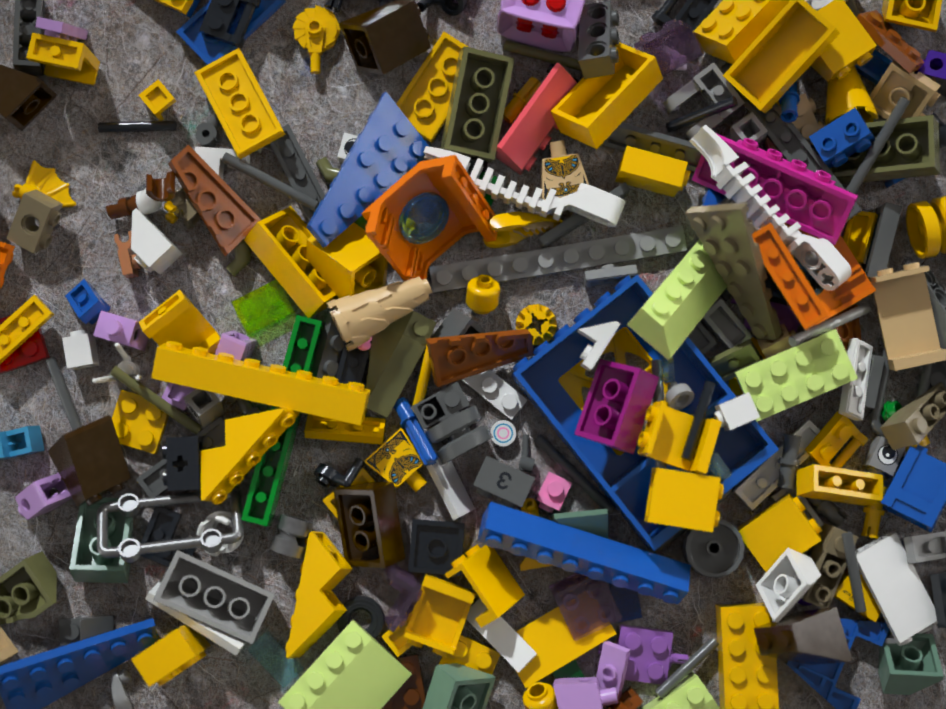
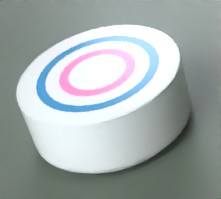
M506 420L496 422L490 430L493 436L492 441L498 446H508L516 438L514 425Z

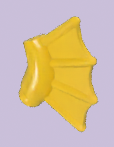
M36 160L32 161L25 184L23 186L16 184L13 187L12 195L14 198L22 199L24 193L37 189L63 204L62 208L76 206V202L69 195L70 184L61 181L54 168L42 167Z

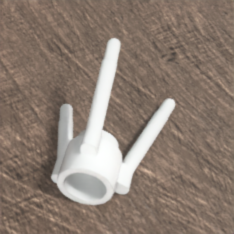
M115 343L117 351L123 358V361L117 367L137 381L142 380L143 376L140 374L139 366L131 362V357L127 355L119 343ZM112 375L92 380L94 384L119 381Z

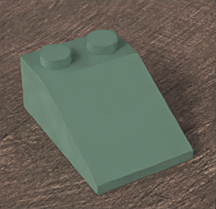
M102 497V500L91 506H87L86 503L79 506L69 567L75 582L128 583L131 563L123 561L121 557L104 558L97 551V510L102 504L118 501L119 498ZM120 511L108 513V547H116L123 540L133 536V517L123 516Z

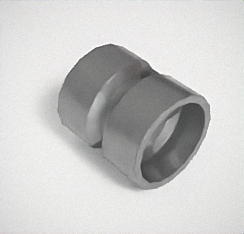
M281 513L277 525L279 534L274 535L270 550L286 556L303 559L307 546L304 540L308 538L314 523Z

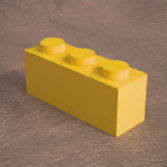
M812 464L796 470V496L867 506L882 501L883 475Z

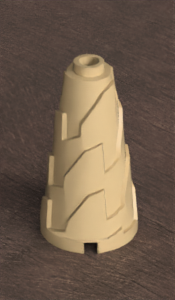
M416 277L403 282L398 281L378 289L367 290L353 296L348 295L336 300L333 299L326 304L329 309L336 308L330 312L342 340L346 343L351 341V343L345 345L347 350L351 351L370 340L371 336L384 330L388 325L413 312L414 308L429 300V294L432 293V289L427 279L421 280L420 277Z

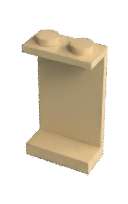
M919 262L903 265L904 270L894 272L893 268L878 270L877 276L870 277V281L876 289L873 295L888 366L893 371L946 360V349L940 348L925 272L930 271L929 266H920Z

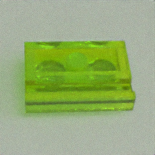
M276 279L231 302L249 336L295 313L283 287Z

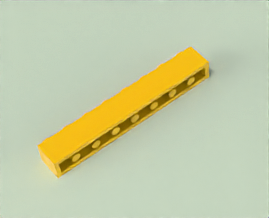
M167 341L166 344L164 343L157 347L152 379L360 426L365 419L370 389H365L364 384L358 382L343 384L338 382L339 379L331 376H323L322 379L312 377L311 372L297 370L294 373L286 371L285 366L271 364L270 367L260 365V361L245 358L244 361L236 360L234 355L229 353L214 355L208 353L209 350L202 347L183 348L182 343Z

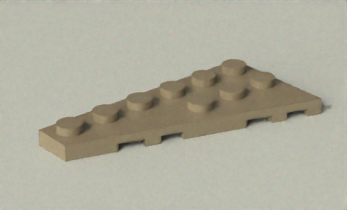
M748 202L691 207L685 212L690 225L701 240L704 250L713 261L716 271L724 280L729 293L735 299L741 314L746 318L752 333L757 339L776 340L782 334L777 312L769 301L772 297L771 289L765 286L764 281L767 279V274L760 247L754 242L752 233L755 231L753 222H748Z

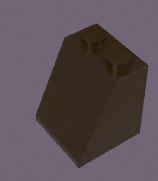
M396 0L339 23L358 71L384 75L431 48L428 40L429 34L423 25L420 17L421 11L415 0Z
M0 64V114L23 131L58 95L40 78Z
M110 415L63 434L47 451L77 507L85 503L87 506H91L102 500L101 496L108 492L111 496L125 489L124 484L131 479Z
M837 607L796 612L783 617L778 623L772 621L754 628L757 644L763 656L808 665L852 661Z

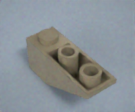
M943 383L936 384L895 412L880 427L892 450L919 444L946 414V388Z
M823 523L824 525L821 526V541L812 547L811 558L821 576L803 597L804 601L823 609L829 608L847 565L841 535L846 533V531ZM853 535L854 545H855V543H856V541H857V539H858V536Z

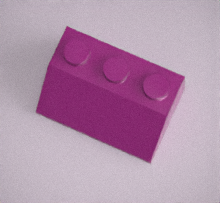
M600 359L574 435L613 449L634 454L645 422L646 412L651 404L659 377L641 368Z

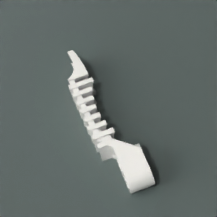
M707 125L701 127L697 134L689 141L707 160L711 169V178L717 182L716 186L720 190L724 189L726 191L725 196L729 200L732 198L736 203L748 202L749 211L747 218L754 222V227L761 229L771 222L790 254L798 259L823 289L833 291L848 280L852 273L851 266L838 250L824 238L818 239L801 234L798 230L801 227L798 222L788 228L784 223L790 217L784 214L779 218L775 213L780 208L776 204L769 208L766 204L771 200L767 194L762 198L757 195L763 188L759 184L753 188L748 185L755 179L754 175L750 173L743 179L740 176L749 165L743 162L733 169L729 164L736 161L739 156Z
M426 146L423 152L425 154L424 159L427 160L456 155L466 171H468L471 165L469 163L470 157L449 150ZM479 158L470 175L483 196L489 194L491 199L496 201L498 198L503 199V203L508 205L512 202L519 209L526 207L528 212L533 214L535 211L540 212V216L545 218L547 215L554 213L553 219L559 221L562 212L569 210L603 225L616 227L626 204L620 197L584 183L579 185L577 192L562 198L555 196L556 190L550 188L546 200L541 199L543 189L536 187L533 197L527 196L529 186L524 184L520 193L515 192L517 182L512 180L507 189L503 188L505 176L500 174L496 183L492 184L491 181L494 176V169L487 168L483 180L478 179L484 160Z

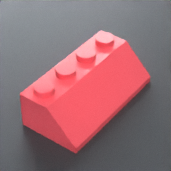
M558 62L555 64L497 145L496 158L520 175L525 169L529 172L537 161V158L534 156L539 149L544 151L552 140L549 135L554 128L559 130L551 110L577 84Z

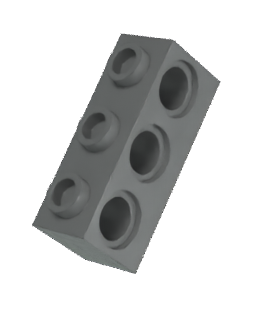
M15 0L13 67L15 70L30 75L43 76V64L29 61L26 56L32 33L44 35V30L35 26L37 17L45 18V0Z
M611 0L583 6L580 16L578 61L584 79L615 74V63H619L618 49L615 47V44H619V33L616 26L620 25L618 11H613Z

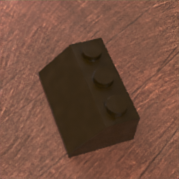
M369 482L333 489L343 554L350 566L387 568L405 559L394 482Z

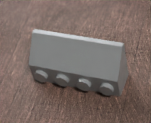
M177 550L153 600L253 644L275 594Z

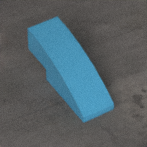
M40 425L25 426L0 432V461L45 451Z

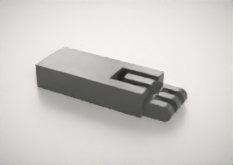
M885 202L876 208L875 213L878 215L866 263L862 264L861 267L869 280L870 277L877 276L878 270L887 269L902 206Z

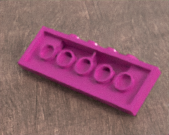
M717 134L739 156L736 161L729 165L733 169L743 162L749 165L740 176L743 179L750 173L754 175L755 179L748 185L753 188L759 184L763 188L757 195L760 198L766 194L770 197L771 200L766 204L769 208L775 204L780 208L775 213L779 218L787 214L790 219L785 223L793 225L798 222L801 226L800 230L820 239L824 238L833 245L837 243L858 195L835 186L836 182L831 180L829 173L822 170H817L816 173L806 169L807 165L797 159H793L791 162L782 158V153L775 149H768L767 151L760 149L755 140L744 138L743 141L739 139L735 142ZM701 155L692 181L725 195L726 191L724 189L720 190L716 186L717 182L711 178L710 166L705 157Z

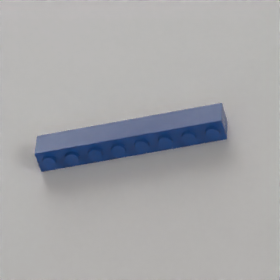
M491 501L482 516L477 542L486 544L491 548L506 550L516 556H525L542 564L560 567L567 572H576L593 580L608 582L616 587L627 588L644 596L662 599L666 603L679 604L689 592L691 565Z

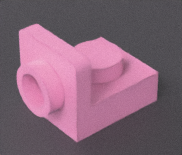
M548 471L535 500L540 502L538 507L550 513H553L554 509L560 511L572 482Z

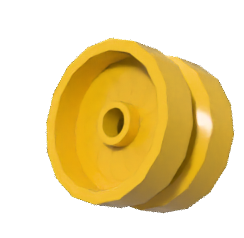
M946 196L933 198L930 203L927 201L910 203L907 207V234L914 253L921 259L935 257L939 254V251L946 254Z

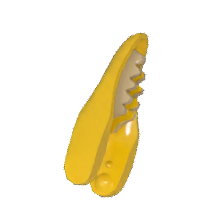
M520 211L495 215L490 219L489 226L492 230L498 231L496 241L486 242L483 237V242L490 248L515 245L527 237H532L533 234L546 233V230L553 229L562 223V220L559 219L557 221L553 219L552 215H547L545 218L540 216V214Z

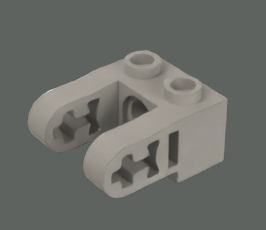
M714 62L663 102V106L669 114H673L699 94L709 106L729 97H736L737 106L705 118L688 130L685 135L689 140L704 125H707L714 131L743 110L745 102L729 81L723 77V73Z

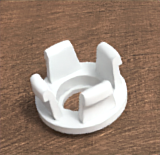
M225 510L211 513L198 526L197 536L201 537V534L207 529H216L219 522L224 525H230L233 530L232 513ZM243 537L236 543L224 544L215 553L204 552L215 557L220 553L232 552L240 546Z

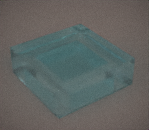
M717 452L712 453L709 468L715 477L726 480L732 476V473Z

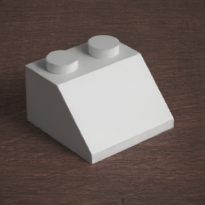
M137 208L132 211L131 249L137 254L134 259L150 273L156 271L161 275L183 253L146 215Z
M790 548L784 551L756 584L773 621L776 623L794 607L821 576L811 557Z

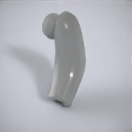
M123 669L120 672L116 670L111 676V692L116 709H133L124 685L131 681V675L127 669Z

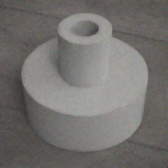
M672 382L668 385L669 391L666 393L665 400L671 408L681 410L691 404L694 399V393L687 384Z

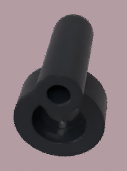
M420 0L417 5L421 12L425 11L432 4L441 5L446 14L457 16L466 9L468 1L458 0L459 3H456L454 0Z
M356 458L345 476L339 474L332 467L320 463L314 471V475L317 477L315 480L325 488H329V486L336 487L337 484L343 487H350L365 462L360 458Z

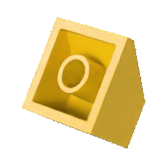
M883 0L881 11L886 22L936 32L942 0Z

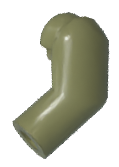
M323 157L316 162L325 181L331 184L340 169L332 168L327 157Z
M244 239L234 248L235 259L226 267L234 276L251 261V248Z

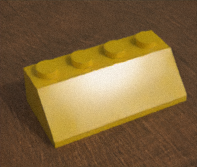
M289 206L257 222L244 241L304 314L311 318L327 308L326 303L333 299H338V296L306 259L307 239L312 234L306 228V223Z

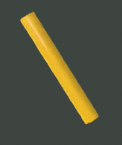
M427 345L413 405L425 399L432 370Z

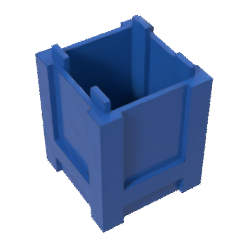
M918 444L916 448L910 446L881 504H883L884 510L931 533L946 505V463L926 454L928 449Z

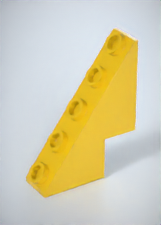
M280 408L226 419V446L200 451L201 501L212 502L215 505L224 502L232 489L243 481L244 476L249 470L260 462L265 452L277 443L281 434L294 424L299 412Z
M311 531L305 541L307 546L304 561L300 567L301 578L295 594L296 605L290 621L291 632L285 647L287 659L301 658L347 611L332 590L353 568L324 532Z

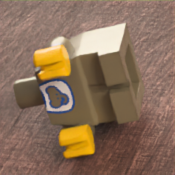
M182 187L178 190L175 189V198L164 204V208L168 211L165 219L171 224H174L180 217L184 220V226L190 229L201 219Z

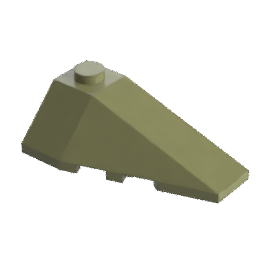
M413 311L372 336L371 349L369 350V370L365 389H370L368 410L388 418L427 345L426 339L430 338L437 322Z
M43 551L22 560L0 577V625L26 618H34L56 603L57 572Z

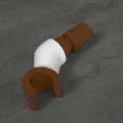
M174 171L167 172L166 178L154 179L152 175L146 174V188L138 191L131 198H120L117 204L106 206L108 216L111 219L130 216L135 208L144 215L158 211L163 202L175 198Z

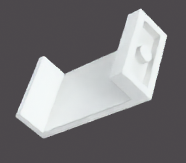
M897 533L881 535L878 539H874L856 549L859 570L892 633L886 637L885 643L902 646L913 640L912 636L916 633L921 634L933 628L932 624L937 621L935 607L913 564H908L906 550Z

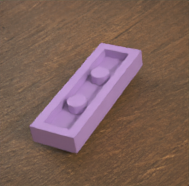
M37 17L35 27L43 29L44 35L75 42L78 39L87 40L88 30L64 22Z

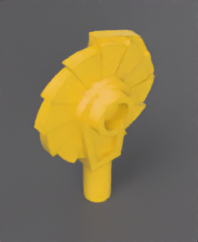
M315 5V8H306L304 12L295 17L296 21L292 29L294 30L295 40L299 42L303 49H308L310 73L320 74L321 55H323L324 51L334 47L340 34V26L332 11Z

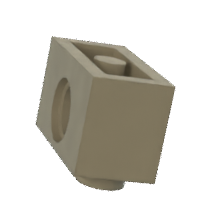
M37 189L24 193L6 239L31 253L48 248L53 239L51 235L53 228L61 219L62 214L60 210L63 204ZM35 218L39 222V227L35 223Z

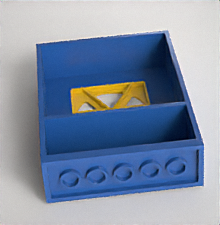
M637 274L632 279L628 275L614 287L616 292L612 295L609 292L602 295L593 304L596 308L592 311L586 308L573 320L575 324L572 327L566 324L553 336L555 338L553 342L549 344L545 341L533 351L535 355L533 358L528 360L524 357L512 368L515 372L511 377L646 547L655 551L682 529V527L644 521L652 467H656L655 460L638 454L640 448L638 445H636L634 454H630L574 435L584 407L582 387L590 388L593 378L585 375L586 369L580 366L584 361L580 356L588 344L593 346L594 343L577 331L582 328L614 321L620 323V326L601 355L613 352L615 362L626 365L625 353L635 354L649 363V366L644 370L651 374V360H662L664 401L667 402L665 396L669 391L668 385L672 382H677V384L685 383L694 393V399L691 404L678 411L695 415L705 381L716 384L705 419H715L714 413L717 411L714 406L733 399L736 395L689 337L685 339L668 360L627 325L653 294ZM756 420L729 431H725L724 427H721L707 474L700 475L721 478L720 484L724 485V495L779 449ZM666 464L665 468H662L681 472H688L686 470Z

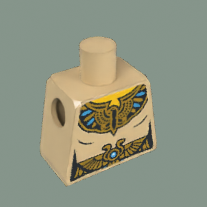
M564 140L549 143L551 157L541 160L540 189H543L541 199L546 200L550 188L556 190L555 196L562 198L577 192L581 183L589 185L579 154L567 155Z

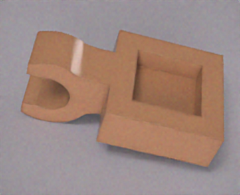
M131 230L128 231L129 240L127 242H122L119 234L114 235L115 243L119 249L117 252L122 274L128 279L139 277L137 269H141V265L134 259L137 254H134L131 249Z

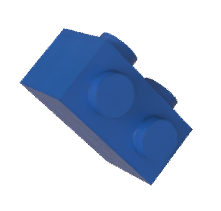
M853 108L809 136L821 159L829 168L843 165L847 162L848 157L856 152L861 153L867 150L872 145L871 143L875 141V137L856 108Z

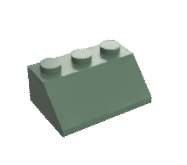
M458 663L436 665L423 709H486L496 677Z

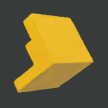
M159 79L139 94V97L159 121L164 120L161 113L176 102V99Z

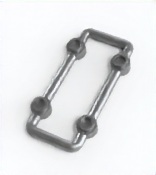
M201 489L193 493L140 499L132 493L124 494L118 501L104 503L97 510V551L104 558L121 557L123 561L128 563L137 561L141 554L202 547L209 553H215L224 544L236 543L243 537L244 529L243 520H241L242 504L240 493L232 489L227 496V499H231L232 533L221 534L217 529H207L201 534V537L142 544L136 539L127 538L119 546L108 547L109 512L120 511L123 516L134 517L140 509L197 502H200L206 508L216 506L212 502L201 501Z

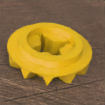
M540 304L528 305L521 310L516 319V330L529 327L532 324L533 314L534 318L536 317L538 321L546 320V322L540 326L541 335L535 328L528 329L531 333L532 344L541 345L545 341H550L557 329L556 316L548 307Z

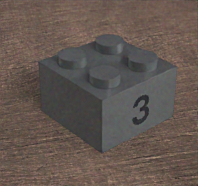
M486 456L473 485L478 487L476 493L487 498H491L492 494L501 498V504L515 509L517 505L523 506L535 477Z

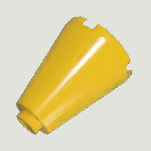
M855 66L850 68L851 72L841 80L835 78L828 83L825 126L853 108L857 109L865 123L873 122L874 119L878 120L877 110Z

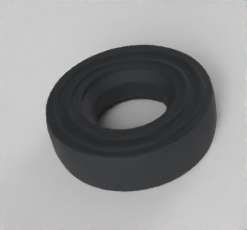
M356 596L343 604L347 611L337 620L340 633L351 622L353 612L365 610L371 617V624L365 630L374 639L380 635L384 627L385 617L381 606L374 599L367 596Z

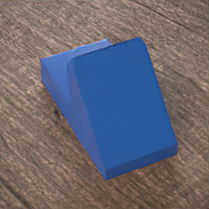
M85 279L65 295L79 319L85 324L88 322L95 324L101 311L108 312L111 309L108 303Z

